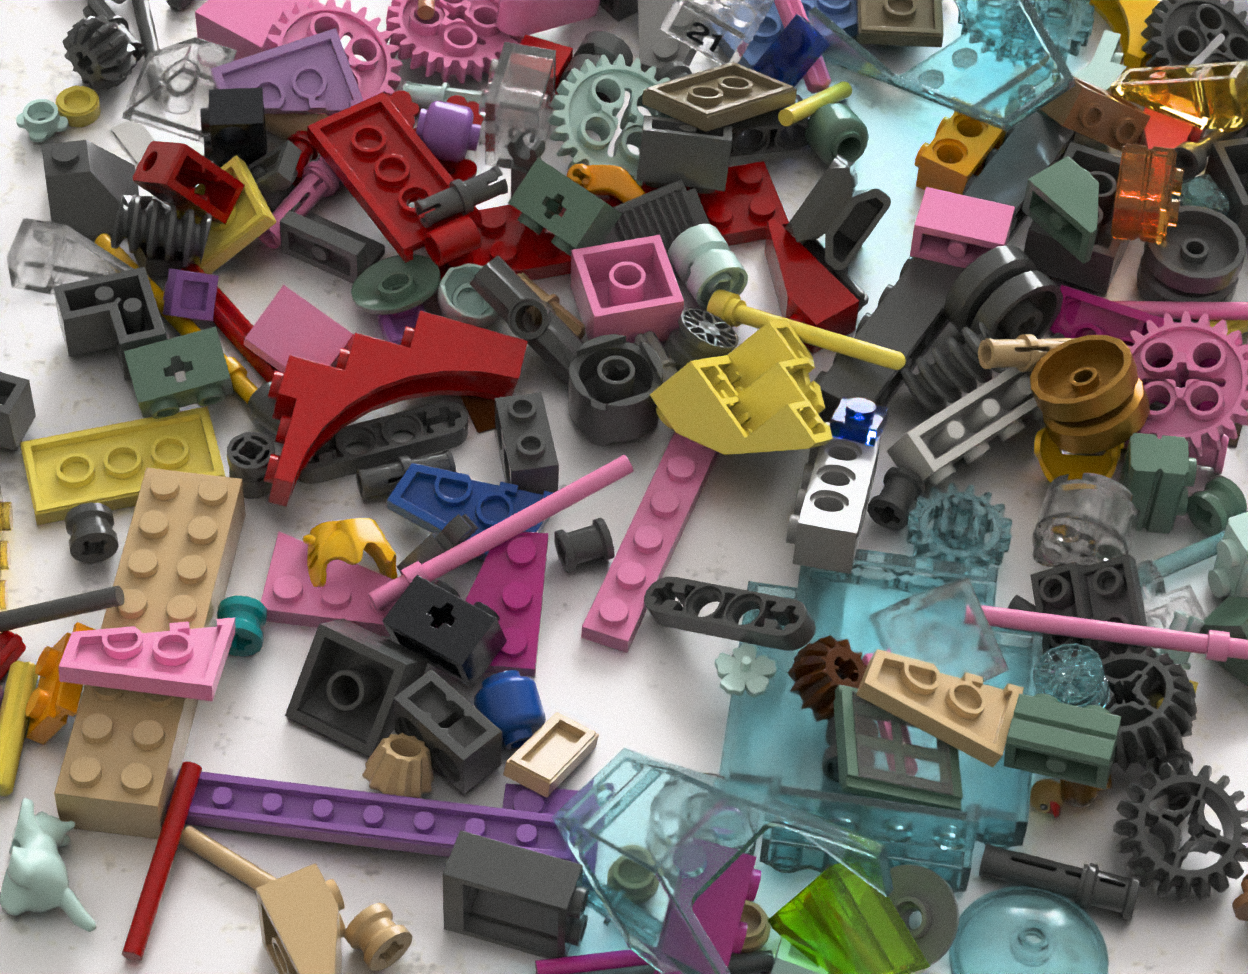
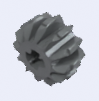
M101 14L97 17L89 16L87 19L83 18L74 24L73 28L67 32L68 36L62 42L67 50L64 56L72 63L73 71L78 72L84 84L90 82L97 91L103 88L109 90L113 86L117 87L124 82L127 76L132 73V69L137 65V62L132 55L135 48L128 43L126 39L127 34H123L119 30L117 22L109 23L108 19Z

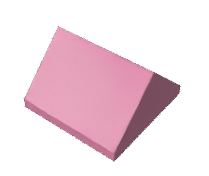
M283 285L247 334L243 345L283 373L285 372L289 355L336 368L341 348L351 349L354 334Z

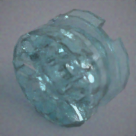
M1075 643L1054 647L1039 657L1033 667L1032 679L1038 694H1048L1057 698L1060 703L1082 708L1088 705H1098L1105 708L1109 701L1110 687L1105 676L1103 663L1098 653L1088 646ZM1074 650H1077V657H1071ZM1056 654L1061 660L1054 663L1051 656Z

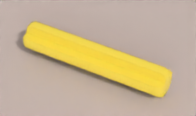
M15 661L10 665L0 708V796L3 797L9 796L13 792L29 717L25 715L28 700L36 688L38 675L35 674L36 665L30 661L25 663Z

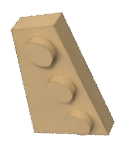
M877 649L868 662L856 695L993 768L1003 755L1018 696L1023 693L1024 687L1008 683L1004 689L983 684L982 676L965 672L961 678L940 673L933 663Z

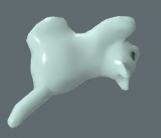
M27 798L22 799L17 824L13 831L9 850V864L0 892V905L7 913L14 916L24 912L43 914L56 907H61L73 924L91 932L96 929L95 921L69 888L67 870L58 853V848L69 845L70 837L66 833L72 830L76 823L73 821H61L57 817L48 815L43 811L34 815V803Z

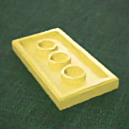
M208 406L180 411L175 415L159 419L148 417L20 442L37 525L65 520L67 513L72 508L84 503H101L108 506L112 511L136 506L146 467L226 477Z

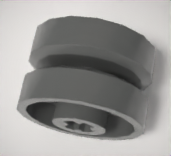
M1186 205L1168 209L1154 218L1147 231L1144 254L1141 257L1137 272L1138 289L1145 301L1231 302L1238 284V275L1246 255L1245 237L1236 223L1224 214L1212 209Z
M1009 244L997 246L982 254L964 269L954 281L946 296L944 312L947 319L961 334H963L962 329L967 326L978 335L981 333L979 328V322L981 321L996 339H1016L1022 334H1032L1037 339H1041L1051 328L1060 313L1063 295L1061 289L1045 273L1038 271L1034 262L1020 248Z

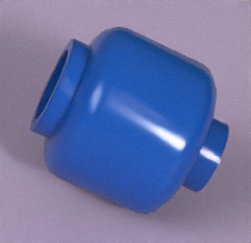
M508 670L487 677L482 681V688L474 697L475 708L502 731V743L505 744L506 749L520 748L546 722V715L536 683L529 677L520 676L519 671Z

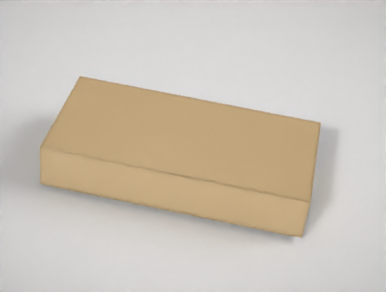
M556 712L506 761L503 775L547 798L596 748L599 734Z

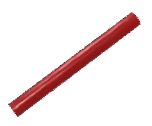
M182 763L123 947L122 955L127 959L141 961L143 959L201 775L202 767L196 763Z

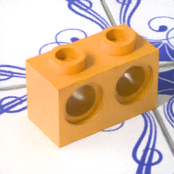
M961 103L950 118L945 116L941 120L930 144L925 142L920 147L914 165L919 168L916 186L923 190L929 187L963 195L964 188L973 174L979 176L983 171L985 160L993 148L999 150L1003 145L1007 123Z

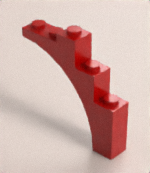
M420 310L415 328L405 326L400 345L355 332L351 349L341 348L336 368L289 355L285 372L275 370L268 393V398L276 400L272 418L280 420L275 442L284 444L281 456L271 454L264 477V482L272 484L268 502L287 507L299 476L316 452L342 428L371 411L403 400L436 395L476 396L492 400L513 396L519 380L528 341Z

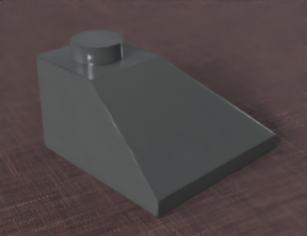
M88 140L41 145L55 246L94 242L103 233H107L112 237L121 198L123 195H139L138 185L133 182V175L136 171L135 165Z

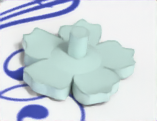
M746 642L739 648H734L732 656L720 653L719 657L715 659L714 664L718 670V677L722 679L720 688L727 694L742 696L744 690L753 698L764 695L769 687V679L776 675V661L769 659L766 655H760L756 658V645H749Z

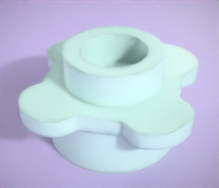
M37 99L29 102L24 107L23 113L16 117L17 126L25 128L29 133L30 140L33 142H43L52 137L56 132L65 131L69 126L68 119L59 115L57 105L47 99Z

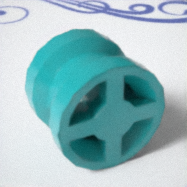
M236 595L222 600L218 605L217 618H235V635L228 654L246 657L260 652L264 641L261 628L264 627L267 621V608L257 599L248 596Z

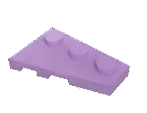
M336 28L211 68V75L216 89L263 88L265 114L338 113L363 101Z

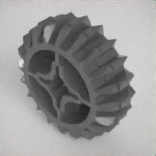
M1130 645L1125 653L1116 654L1110 648L1107 658L1100 660L1091 656L1089 668L1075 667V679L1064 681V695L1059 697L1060 703L1082 708L1088 705H1098L1107 709L1113 715L1122 716L1113 764L1118 763V766L1124 772H1126L1131 763H1139L1146 770L1148 760L1154 757L1165 762L1166 749L1181 750V737L1192 735V721L1197 719L1194 687L1189 682L1186 671L1182 669L1181 664H1174L1168 653L1157 657L1151 647H1148L1142 653L1137 654V651ZM1161 698H1164L1162 704L1157 709L1156 703Z
M1190 761L1182 762L1178 775L1169 762L1163 763L1160 766L1159 777L1152 771L1147 770L1140 777L1143 786L1131 783L1127 788L1126 793L1131 801L1122 800L1116 808L1117 812L1127 819L1116 821L1113 825V831L1120 835L1129 836V838L1123 839L1116 845V850L1118 853L1132 852L1134 855L1124 867L1127 872H1132L1140 866L1146 872L1140 881V886L1143 888L1148 886L1153 879L1159 881L1157 895L1161 898H1165L1172 886L1176 887V896L1179 902H1186L1189 899L1191 888H1193L1199 900L1203 901L1211 895L1210 885L1219 893H1223L1229 888L1227 876L1237 880L1244 873L1239 862H1248V847L1242 844L1248 843V827H1243L1241 824L1248 822V809L1238 810L1236 805L1245 795L1241 790L1235 791L1230 796L1224 789L1230 783L1229 776L1223 775L1216 783L1210 781L1209 779L1212 774L1210 765H1204L1197 776L1193 775V766ZM1175 793L1188 795L1187 801L1181 810L1173 811L1162 808L1159 812L1149 808V804L1161 796ZM1205 804L1217 815L1224 837L1220 835L1221 830L1213 827L1206 820L1204 815ZM1190 814L1187 824L1189 825L1188 833L1191 837L1179 849L1182 839L1180 838L1181 829L1177 826ZM1145 826L1150 827L1149 833L1158 836L1164 843V859H1161L1152 849L1147 839ZM1195 851L1207 854L1209 851L1220 855L1218 861L1209 867L1199 870L1180 869L1183 860L1189 852Z

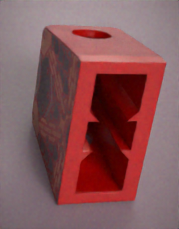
M152 141L148 145L133 175L134 183L168 206L175 204L176 210L184 213L188 208L193 209L194 216L201 218L206 213L212 215V221L225 225L245 184L187 144ZM204 184V195L194 193L196 185Z

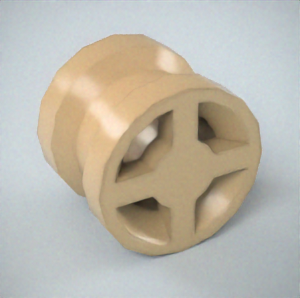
M376 903L362 910L349 923L344 938L353 949H361L363 951V960L372 971H380L394 964L404 955L412 943L413 936L404 925H396L392 921L393 913L385 903Z

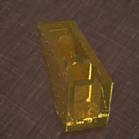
M1248 61L1124 69L1110 86L1112 95L1199 129H1218L1219 132L1229 133L1240 130L1248 122Z

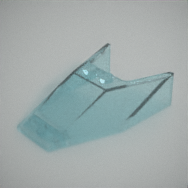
M953 0L968 27L967 32L901 75L893 73L819 9L814 7L809 10L811 28L824 62L925 103L1004 131H1008L1075 86V79L1030 0Z
M625 747L552 816L556 828L577 863L583 865V873L628 948L661 974H731L692 910L693 904L769 828L783 827L802 834L885 897L894 890L885 845L771 795Z

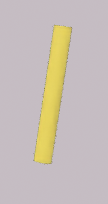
M845 81L833 85L781 110L778 114V120L783 126H790L813 115L816 110L824 105L838 103L850 97L852 87Z

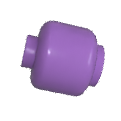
M434 101L430 104L428 110L421 108L416 133L437 159L460 163L466 157L468 150H477L481 125L473 124L474 114L471 108L443 101Z

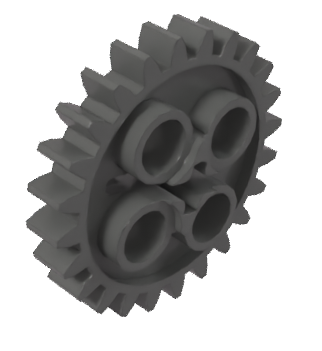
M1161 0L1144 22L1148 26L1141 32V36L1149 40L1141 47V50L1153 56L1145 63L1146 67L1158 69L1159 73L1153 80L1155 82L1165 81L1168 84L1165 91L1170 93L1176 92L1179 96L1205 104L1204 107L1209 118H1213L1219 112L1223 116L1222 112L1215 108V102L1218 101L1219 94L1248 78V25L1244 22L1247 12L1242 11L1238 14L1233 12L1234 1L1232 0L1225 5L1221 4L1220 0ZM1220 33L1224 34L1225 40L1190 73L1187 70L1188 65Z

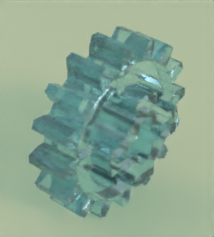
M949 483L947 493H942L939 489L933 487L930 489L929 499L919 496L916 500L915 510H910L906 541L908 544L914 545L913 556L915 559L925 556L928 558L926 569L929 571L939 565L944 567V577L950 578L953 571L957 570L961 572L964 580L970 579L972 569H976L985 576L989 572L990 563L1000 566L1003 561L1004 552L1009 551L1012 538L1010 534L1012 519L1003 517L1005 505L996 504L992 506L990 504L992 493L986 492L980 497L974 495V485L969 484L965 492H958L956 485ZM934 519L933 528L929 529L928 525ZM989 533L990 539L984 543L985 534Z

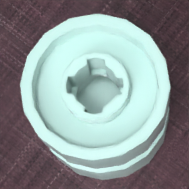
M699 224L685 230L672 242L668 250V258L681 280L686 282L687 289L701 308L707 310L708 302L716 290L722 289L740 295L748 283L746 270L735 254L731 252L718 229L711 224Z

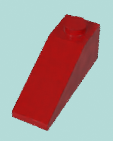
M775 218L768 221L765 256L782 317L845 336L854 332L856 329L859 300L800 242H797L795 237L785 230ZM803 343L812 354L823 349Z

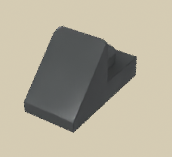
M289 140L247 166L271 212L296 187L292 183L298 174L296 166L301 150Z

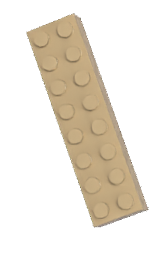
M146 467L113 587L120 586L122 588L125 598L124 604L106 609L101 629L135 626L141 633L170 631L169 623L189 622L190 629L217 627L218 605L225 598L246 516L242 479ZM85 685L54 791L59 819L66 822H75L76 824L73 829L158 839L177 774L183 763L198 699Z

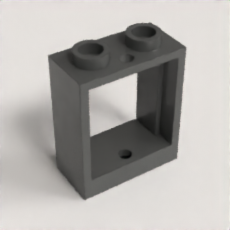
M460 830L442 874L444 929L546 959L567 957L571 945L578 947L581 945L588 922V916L584 915V911L588 901L589 888L582 886L583 865Z

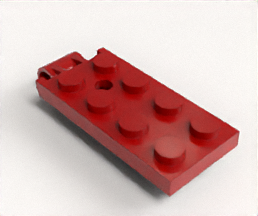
M384 92L307 126V138L405 263L413 260V252L423 247L426 248L431 260L437 266L445 265L481 247V237L478 229L482 227V218L480 211L475 206L474 211L467 215L458 213L433 224L429 228H425L420 219L425 217L424 214L435 209L417 215L415 208L408 206L410 203L422 200L449 188V183L454 181V179Z

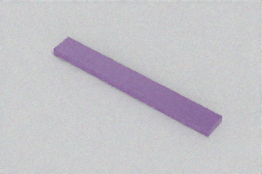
M201 772L185 824L444 857H450L461 830L577 863L584 830L583 818L210 772Z

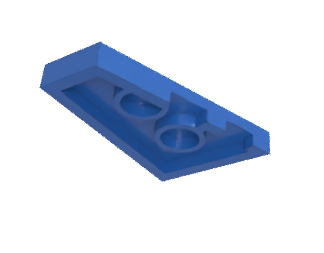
M412 463L388 497L387 509L421 528L437 534L458 514L461 516L467 514L478 527L475 533L468 538L470 539L553 494V492L544 491L543 495L518 490V485L500 482V485L471 480L467 474ZM550 517L524 532L541 533ZM489 551L476 558L484 562Z

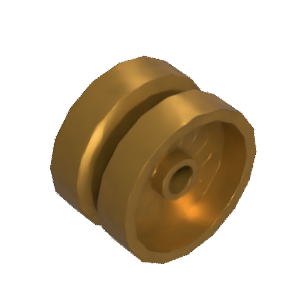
M1086 335L1068 340L1047 352L1036 363L1030 375L1031 390L1037 406L1043 412V421L1051 440L1058 448L1073 454H1093L1122 444L1129 440L1133 433H1137L1144 426L1150 413L1149 399L1142 381L1138 378L1137 366L1131 350L1118 338L1108 335Z

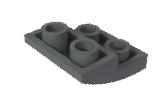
M1129 554L1082 567L1077 562H1072L1030 575L1036 612L1148 627L1136 560ZM1040 633L1045 666L1049 669L1090 664L1091 656L1102 660L1108 657L1110 648L1116 654H1123L1130 646V644ZM1131 645L1134 648V650L1137 651V654L1142 653L1145 649L1148 648L1145 646Z

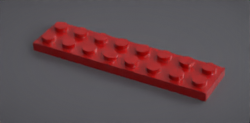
M764 161L729 167L725 191L715 190L711 194L697 193L709 223L718 229L728 246L765 240L767 222L773 218L784 228L789 223ZM645 181L640 186L645 193L658 189L646 185ZM595 195L612 207L622 204L620 200L613 196ZM504 205L479 210L482 218V227L478 229L481 237L480 248L445 265L438 266L442 280L445 273L451 267L467 263L484 266L496 256H500L516 274H522L523 272L533 281L571 274V256L551 243L555 234L544 228L539 235L517 220L522 213L512 205ZM563 207L559 215L562 217L567 209Z

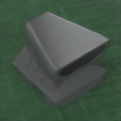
M839 154L792 217L785 230L794 235L797 242L814 240L825 234V261L835 270L841 271L848 266L891 205V198L886 192L876 187L856 190L858 176L855 170V162H849Z

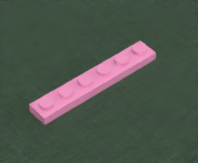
M674 432L582 625L581 638L628 653L648 609L644 604L646 591L651 584L663 577L719 456V452Z

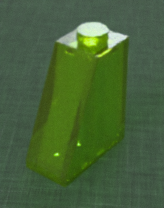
M864 856L830 866L768 919L774 931L789 941L791 945L818 967L820 965L829 972L828 974H921L930 967Z

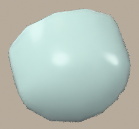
M467 263L448 269L440 281L437 293V301L443 317L484 329L492 325L500 317L469 284L483 266Z

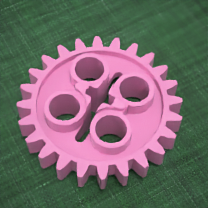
M310 0L307 8L303 3L297 1L292 12L284 9L279 20H274L268 32L270 35H267L263 44V48L269 50L336 28L340 40L344 36H349L351 39L344 51L363 101L382 92L391 96L401 81V77L397 74L403 64L401 61L394 59L400 48L397 45H387L392 35L391 30L379 32L377 27L381 19L377 17L371 21L366 20V7H362L357 13L352 12L351 0H346L342 8L336 7L335 0H327L325 6H321L319 0ZM354 55L362 56L366 61H361ZM310 113V114H326L327 116H331V115H333V114H335V113Z
M392 0L391 6L387 10L386 31L391 30L392 32L390 45H397L400 48L398 59L411 58L410 69L412 70L421 66L426 67V77H430L435 72L441 73L443 82H446L450 75H456L460 83L465 82L466 75H471L477 82H481L483 72L496 77L498 67L504 69L509 51L518 48L523 36H511L497 28L496 17L500 0H435L434 16L429 20L419 18L417 14L418 0Z
M1184 311L1180 323H1174L1170 314L1166 313L1164 315V326L1159 328L1150 319L1147 320L1148 333L1144 336L1132 330L1130 335L1133 346L1128 347L1137 366L1138 378L1142 383L1149 382L1144 385L1149 399V406L1156 401H1166L1169 403L1162 410H1150L1144 426L1137 433L1154 434L1158 439H1161L1163 435L1185 437L1186 441H1188V447L1193 446L1198 457L1203 455V444L1207 442L1215 449L1220 450L1221 442L1219 436L1222 434L1234 440L1237 439L1235 422L1248 426V412L1245 410L1248 409V344L1241 345L1243 343L1241 331L1236 330L1227 335V323L1223 319L1213 328L1210 327L1207 313H1204L1197 323H1192L1189 311ZM1165 358L1171 360L1165 367L1155 368L1151 366L1158 359ZM1212 358L1219 361L1210 368L1198 366L1205 359ZM1186 381L1185 387L1180 388L1181 383ZM1223 382L1226 383L1225 386L1219 387ZM1204 401L1217 403L1214 408L1208 411L1195 409L1198 404Z

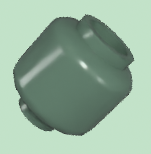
M829 103L816 110L808 120L809 128L806 127L805 130L807 144L829 166L838 154L849 162H855L863 155L868 146L869 134L867 126L846 105Z

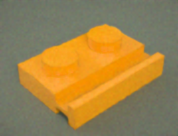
M77 622L72 632L95 629ZM68 632L53 647H45L40 654L35 667V674L40 675L38 687L31 694L25 710V715L30 717L26 738L43 745L67 723L68 715L73 717L77 714L83 684L60 682L58 666L71 636Z

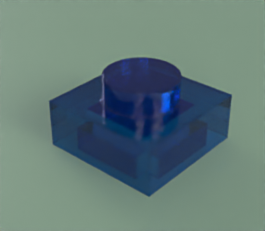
M843 396L830 420L832 436L875 446L887 424L889 408L876 405L865 398H848Z

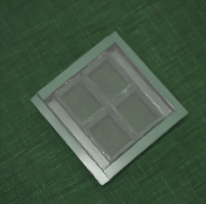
M838 685L835 689V700L833 703L839 785L842 786V792L958 815L962 810L961 800L963 799L958 749L857 696L858 688Z

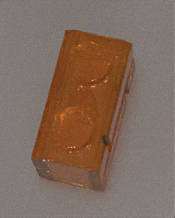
M1129 143L1123 146L1111 227L1113 238L1126 240L1140 238L1142 242L1162 244L1166 240L1167 226L1177 227L1180 200L1171 199V196L1181 195L1184 168L1175 167L1177 157L1175 149L1155 146L1152 149H1148L1146 145Z

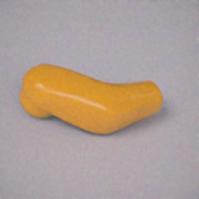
M580 163L572 165L567 171L568 178L594 195L613 196L622 203L646 194L631 175L619 166L584 165Z

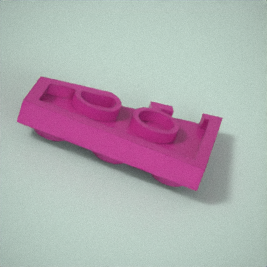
M522 532L489 550L465 601L472 605L475 602H481L494 610L500 617L499 625L507 640L484 673L496 674L503 671L516 670L519 671L520 676L535 677L548 550V533Z

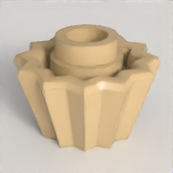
M403 733L399 735L390 734L388 738L381 740L365 763L366 769L362 774L363 778L370 782L369 787L371 789L378 790L382 794L421 798L422 794L432 791L431 783L434 781L430 749L425 747L424 741L418 740L415 736H407Z

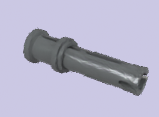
M989 843L985 845L979 869L980 876L1000 879L1076 899L1075 904L1080 905L1079 908L1087 910L1090 906H1095L1122 913L1123 919L1128 921L1132 919L1142 877L1141 875L1133 874L1131 878L1100 871L1098 864L1090 863V865L1084 864L1083 868L1066 865L1038 856L1004 849Z

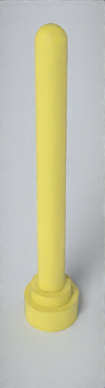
M718 289L712 294L707 305V312L721 318L731 327H738L744 324L760 329L768 321L786 319L803 343L893 370L902 369L906 363L905 356L901 352L748 307L746 302L733 292Z

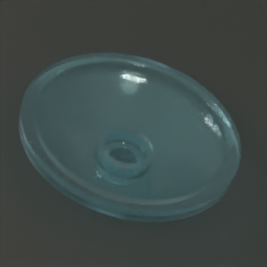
M1012 886L994 890L981 896L963 911L959 917L956 937L949 949V963L952 974H1108V952L1104 938L1093 919L1073 901L1062 895L1042 889ZM1025 936H1035L1041 939V942L1033 943Z

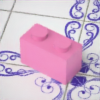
M926 187L914 225L910 256L966 268L982 254L997 246L1007 245L1015 207Z

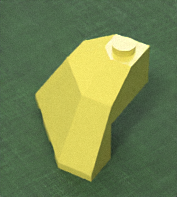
M786 319L768 321L728 355L690 361L650 394L657 405L656 413L667 427L674 429L677 434L723 455L810 449L826 445L833 439L830 426L823 422L818 415L825 409L820 385L815 381L810 382L808 374L815 368L813 356Z

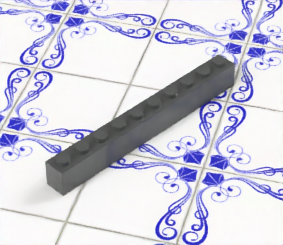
M1029 110L1019 124L1013 122L1004 137L1003 145L999 150L993 148L985 160L983 171L979 176L973 174L963 191L965 196L1015 207L1008 243L1028 217L1022 211L1028 179L1062 160L1070 142H1074L1076 134L1075 131L1063 127L1055 120L1033 110ZM910 256L904 263L896 284H888L883 290L875 311L872 314L867 312L862 317L854 338L901 352L906 359L904 367H907L912 372L917 366L916 359L919 357L923 358L950 322L944 312L946 296L954 281L965 268ZM836 353L833 365L829 371H821L814 380L820 385L825 409L818 415L825 423L830 422L870 429L904 383L901 369L893 370Z

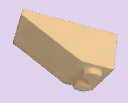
M314 863L256 887L262 943L277 973L342 974L341 938L344 937L346 928L339 911L344 909L345 905L334 879L325 881L317 864Z

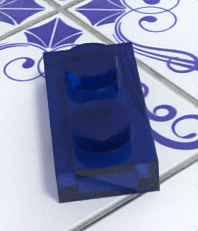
M796 14L752 67V70L795 87L828 48L830 43L804 17Z

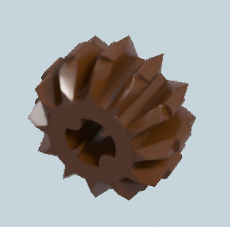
M829 635L818 639L813 644H807L798 651V655L794 657L795 663L787 672L795 682L790 692L801 697L803 701L801 709H812L816 722L824 719L829 721L834 717L833 701L835 700V689L838 685L859 688L867 666L861 660L863 651L853 652L848 639L836 641L835 638Z

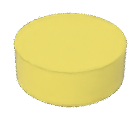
M72 86L61 91L56 98L55 103L58 107L59 115L68 119L70 127L88 126L94 123L100 116L99 96L89 87Z

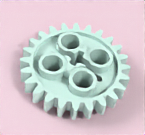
M622 54L618 55L613 65L610 64L606 55H601L596 66L587 59L581 66L580 71L576 68L571 69L566 77L567 81L562 80L556 89L559 95H555L550 103V107L556 111H553L548 118L549 124L558 126L554 129L550 139L553 141H563L564 143L556 154L558 157L570 155L573 158L567 169L569 170L572 165L580 163L584 165H615L625 169L636 183L642 186L644 181H637L639 156L631 153L627 144L634 145L640 149L644 115L639 112L637 106L647 109L651 116L675 119L642 104L644 89L670 81V79L666 77L660 81L655 80V66L650 67L646 72L641 71L639 58H636L630 67L626 66ZM625 91H628L630 93L629 103L620 122L622 132L615 141L613 157H610L608 155V148L618 125L616 115L623 107ZM596 92L607 95L611 103L600 100ZM585 130L597 133L601 141L591 139Z

